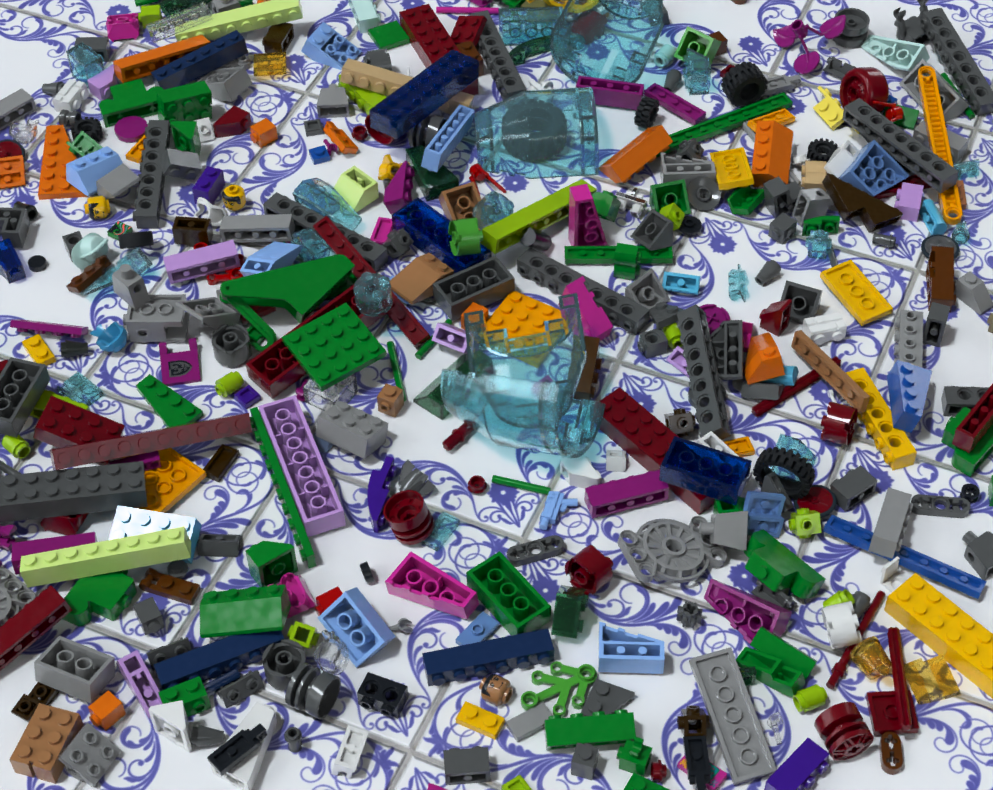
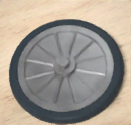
M936 234L928 236L921 244L922 253L928 259L931 246L954 247V259L957 258L960 252L957 242L946 235Z

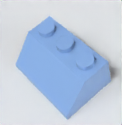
M106 146L67 163L66 181L90 197L97 193L96 181L123 164L118 153Z
M357 587L345 591L317 617L356 668L382 650L396 637Z

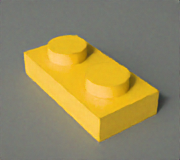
M39 334L22 341L24 349L33 362L45 364L46 366L56 362L55 356Z
M465 701L456 717V723L495 740L505 723V718Z

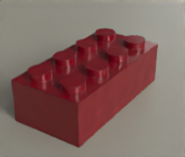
M50 396L35 427L33 438L61 448L122 436L125 425ZM111 460L96 463L99 465H109Z

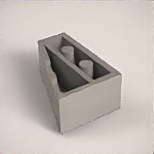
M660 153L662 183L685 179L687 189L690 182L695 178L708 177L714 181L716 179L713 161L696 158L687 160L682 159V156L676 155L675 158L666 156V153Z

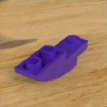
M386 456L381 471L372 470L368 484L369 517L375 533H378L380 527L384 526L386 522L383 509L387 500L390 499V481L392 478H395L397 473L394 458Z

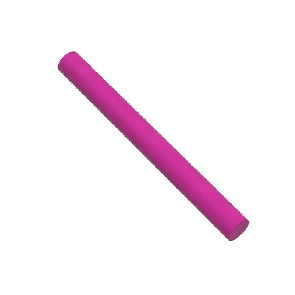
M436 7V13L471 14L488 10L489 14H499V8Z

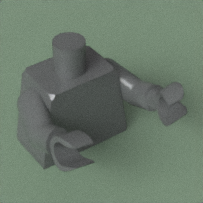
M917 0L920 4V15L918 17L912 16L907 20H903L906 10L900 11V8L895 9L893 15L896 18L894 25L897 27L896 38L898 40L920 44L930 41L924 28L920 25L923 12L928 11L926 3L929 0Z

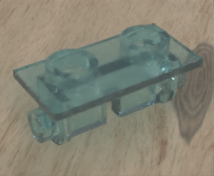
M979 159L953 164L954 168L959 171L957 180L979 176Z
M738 264V270L732 269L728 273L729 298L733 301L742 298L746 302L748 289L745 281L748 280V277L740 264Z

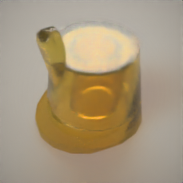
M876 636L869 637L860 642L849 655V658L869 680L876 679L881 675L886 676L890 672L889 668L892 663Z

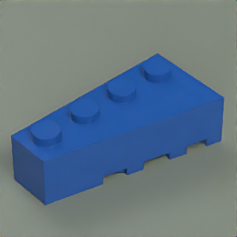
M900 360L895 362L887 375L893 428L912 433L923 415L932 370Z

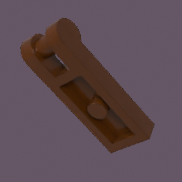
M153 568L147 569L145 579H142L138 585L145 592L191 606L201 590L199 584L160 573Z

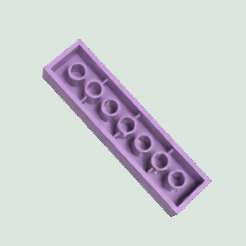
M296 395L258 406L307 536L310 537L345 526L344 510Z

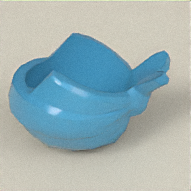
M116 321L106 329H103L102 325L99 324L96 330L90 332L91 335L98 337L96 344L101 350L116 353L122 350L127 343L128 333Z

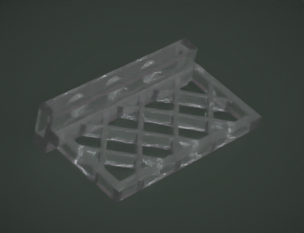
M202 2L145 26L152 42L155 43L210 21L213 18L207 4Z

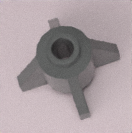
M409 460L402 465L398 482L400 486L399 491L413 490L424 495L431 493L436 486L427 480L428 476L415 468Z

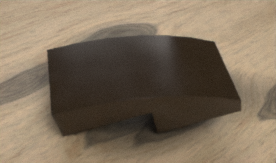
M37 682L28 696L23 694L11 710V713L29 722L38 704L49 705L59 691Z

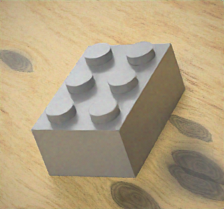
M339 401L318 416L316 436L365 459L386 442L389 423L363 410L350 406L346 402Z
M58 636L34 662L35 681L92 703L115 677V658L70 639Z

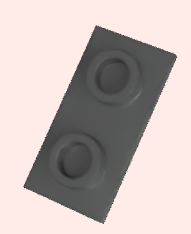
M829 57L827 59L828 65L823 71L843 79L848 71L856 67L844 63L842 66L841 60Z
M759 579L756 582L758 586L751 591L753 595L789 611L797 605V602L792 600L791 596L788 597L782 591H772Z
M181 637L180 640L169 643L166 646L154 650L150 649V652L146 653L154 671V664L192 649L188 637L184 639Z
M250 670L246 675L238 678V681L220 687L217 693L220 699H223L226 708L265 687L258 670L253 672Z

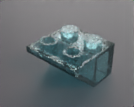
M687 48L686 55L683 56L685 68L682 69V76L685 78V89H688L689 95L709 94L711 77L709 58Z

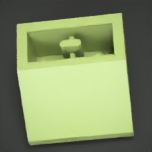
M353 166L341 174L330 197L339 202L351 214H355L379 198L378 182L356 166Z

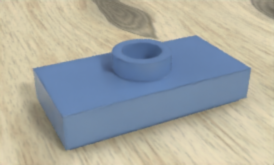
M482 611L456 638V643L461 646L485 641L499 627V622Z

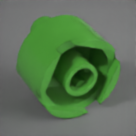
M475 217L450 221L448 233L452 235V241L449 242L453 255L480 254V241H483L482 230L478 229V219Z

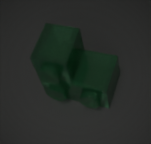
M560 586L556 593L551 635L577 638L579 632H583L584 620H581V613L585 612L589 601V595H585L586 589Z

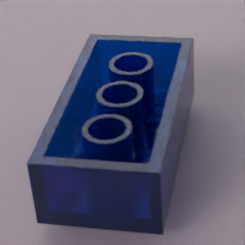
M674 436L660 465L659 480L732 505H737L749 478L752 461Z

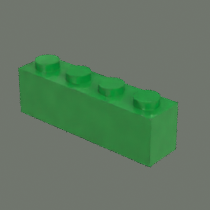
M626 709L616 710L614 714H606L605 711L593 712L592 716L575 713L571 714L570 718L552 715L547 720H544L546 750L576 748L577 742L582 744L589 743L593 746L624 744L627 739L634 741L636 736L633 712L628 713Z

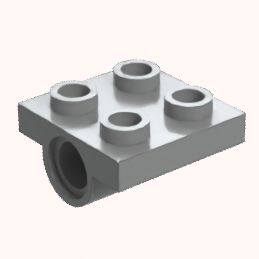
M86 723L58 760L66 765L65 769L72 777L80 781L84 780L91 787H94L120 754L121 750L93 726Z

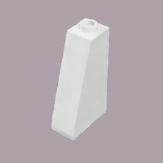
M256 702L228 738V740L231 739L242 729L244 731L247 729L251 731L258 724H261L267 732V736L261 741V745L223 776L211 765L213 774L242 790L253 789L277 725L275 710L268 704L263 705Z

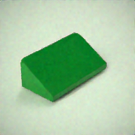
M896 104V106H900L903 109V119L893 123L899 127L914 130L919 110ZM885 106V109H884V112H883V116H884V117H886V116H885V112L888 110L889 107H886V106Z

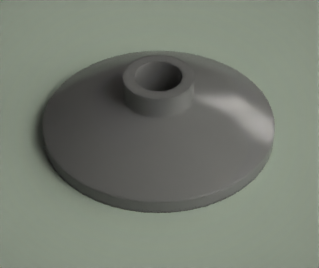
M698 177L692 180L687 187L689 203L695 209L709 211L718 205L721 191L713 179ZM703 193L705 198H701L699 194Z

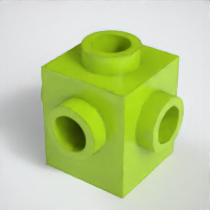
M809 508L797 509V512L791 513V519L788 521L789 529L799 538H811V534L822 533L819 512L815 510L809 511Z

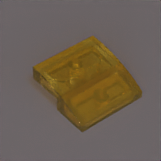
M286 52L254 54V76L287 74Z
M943 654L926 661H922V658L904 664L906 679L918 704L936 702L961 694Z

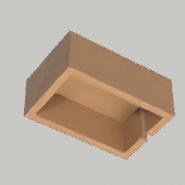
M39 703L9 759L15 773L32 778L36 774L37 779L56 784L65 767L58 758L84 726L80 714Z

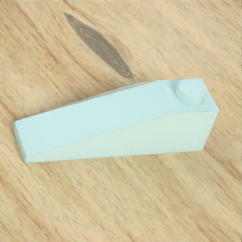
M870 34L861 46L862 49L893 68L909 72L922 59L927 62L930 58L925 44Z

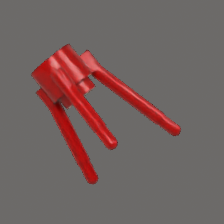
M873 101V104L889 107L885 112V116L890 121L895 122L903 119V109L900 106H896V103Z
M474 164L469 169L471 174L469 180L471 182L474 181L475 185V181H483L487 178L503 193L507 192L489 176V173L480 164Z

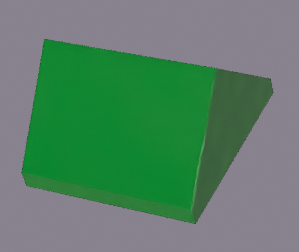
M197 121L170 122L175 148L181 151L198 153L199 156L201 142Z
M685 179L650 185L649 204L651 209L653 208L660 212L661 208L674 202L685 215L691 214Z

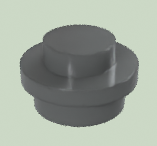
M182 560L172 561L167 567L168 575L183 579L188 572L187 563Z

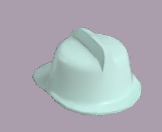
M96 233L87 234L72 249L71 257L74 265L84 270L87 266L95 263L96 258L108 253L107 242L109 240Z

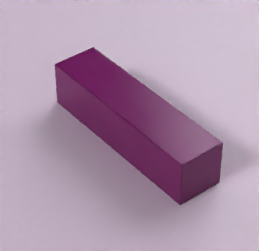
M158 451L109 461V465L143 461L145 471L162 467Z

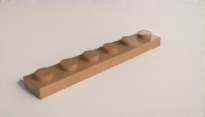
M802 330L795 331L791 347L852 407L857 408L859 414L865 412L870 396Z

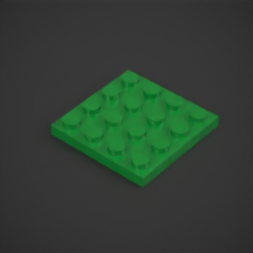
M347 303L282 337L285 346L321 392L387 356L383 346Z

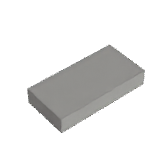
M542 702L536 707L506 721V727L515 740L519 742L543 729L544 720L552 716V713L545 703Z

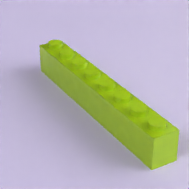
M583 179L572 183L483 228V241H480V244L494 254H497L520 242L528 228L531 227L541 231L568 217L569 187L587 184L591 195L597 189Z

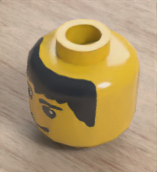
M230 185L223 190L222 196L226 208L238 211L245 206V191L241 186Z
M104 196L89 197L87 203L84 204L85 214H89L91 219L106 218L108 213H110L109 199L106 200Z

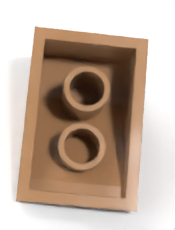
M474 181L441 192L438 199L449 223L457 219L476 217L479 230L491 225Z
M427 253L415 258L387 283V286L412 305L433 296V283L453 275L454 270L433 254Z

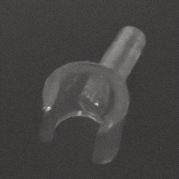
M776 712L769 716L767 724L774 732L776 744L781 745L782 741L778 726L783 724L780 713Z

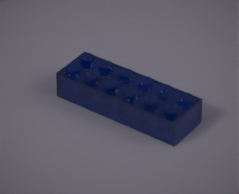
M418 197L392 214L393 230L397 231L403 228L409 233L414 241L412 244L425 254H433L453 269L454 274L492 257V252L482 244H480V254L454 256L449 242L452 241V235L448 233L450 220Z

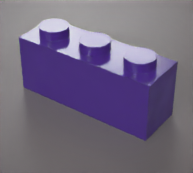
M807 738L766 781L764 790H804L805 788L808 790L815 782V777L818 774L822 775L829 767L827 763L829 753L810 738Z

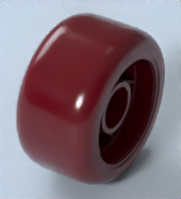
M859 67L848 71L840 85L841 105L844 108V106L860 98L881 113L885 106L873 104V101L885 103L888 101L889 88L884 74L874 67Z

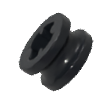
M965 484L961 489L960 498H964L970 504L977 502L980 490L974 484Z

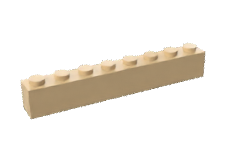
M350 58L347 59L342 67L340 82L430 109L438 108V110H442V112L452 115L459 104L472 109L474 95Z

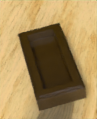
M222 444L203 469L206 471V478L220 482L240 455L239 450Z

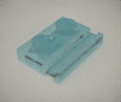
M79 372L64 381L61 387L57 386L58 392L64 397H69L73 401L84 403L88 406L104 396L103 391Z

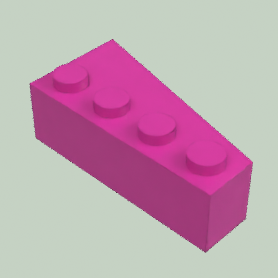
M583 184L569 187L568 239L571 246H608L588 185Z
M410 552L385 581L388 593L466 620L479 605L477 592L413 552Z

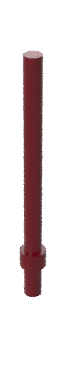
M883 591L877 592L857 628L860 631L861 638L886 595ZM858 644L847 646L839 662L835 663L831 670L832 675L826 683L828 688L834 689L839 678L844 676L847 670L846 666Z

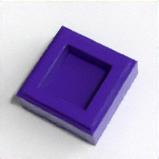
M248 385L235 393L234 398L245 409H248L261 400V395Z

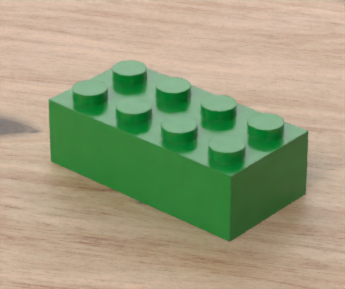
M500 551L466 572L467 587L477 592L481 603L511 636L536 631L551 621V606Z

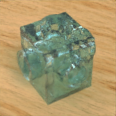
M824 230L811 231L810 237H806L805 247L808 248V258L826 259L827 251L831 250L832 246L829 232Z

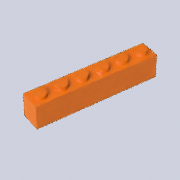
M198 35L114 60L115 76L122 83L152 75L151 72L211 42L203 35Z

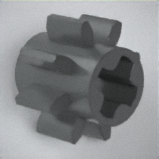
M685 601L683 607L678 606L676 620L681 621L682 627L694 628L696 623L701 624L703 609H698L696 602Z

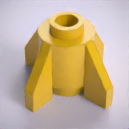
M390 154L385 155L379 167L378 179L392 180L403 163L393 162Z

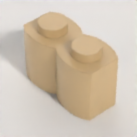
M805 160V165L801 167V176H804L801 178V187H804V189L821 188L826 192L822 181L827 174V171L824 169L827 162Z

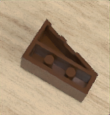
M931 246L926 268L928 311L932 302L951 306L949 312H951L952 305L956 304V294H954V247Z
M577 335V349L573 355L574 363L569 376L567 399L570 403L590 405V400L595 397L596 392L594 384H598L599 373H597V370H601L602 359L599 358L600 338Z

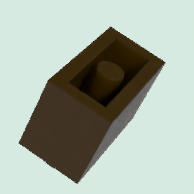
M285 22L269 27L268 33L262 40L265 53L284 55L294 38L293 24Z
M175 217L172 227L175 244L195 245L199 242H204L210 246L213 237L211 219Z

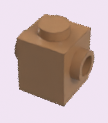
M386 383L377 396L378 411L396 417L404 406L403 389Z

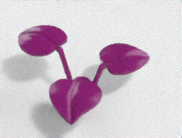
M840 15L827 20L820 26V32L811 28L808 24L804 25L802 20L798 19L792 22L791 25L773 29V37L778 46L782 48L792 46L795 39L799 38L806 54L797 57L794 62V69L802 75L808 74L816 69L820 62L819 54L816 51L809 53L803 38L808 35V29L819 36L824 35L826 39H834L844 31L846 15Z

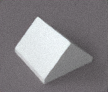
M183 700L151 706L148 711L155 732L190 753L192 750L190 728Z

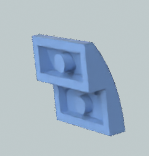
M747 491L743 511H748L747 535H752L754 532L764 529L771 536L779 538L784 523L781 513L786 497L783 494Z

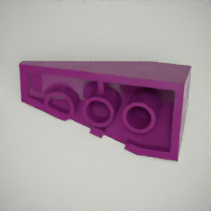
M710 579L704 599L720 615H723L731 623L730 625L744 636L743 638L748 643L752 642L761 626L781 637L787 628L792 614L791 611L715 579Z

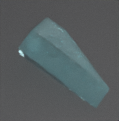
M317 177L302 180L292 193L296 202L323 216H328L330 220L340 223L350 230L354 231L362 221L357 212L331 184Z
M139 247L133 248L116 262V266L108 269L101 278L99 277L83 290L81 295L85 296L112 286V274L119 270L123 264H129L136 273L144 276L151 270L152 262Z

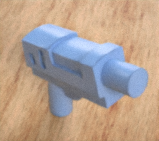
M549 491L545 501V508L540 515L541 523L539 528L546 530L548 524L555 525L559 512H565L566 508L570 506H578V498L564 499V493Z

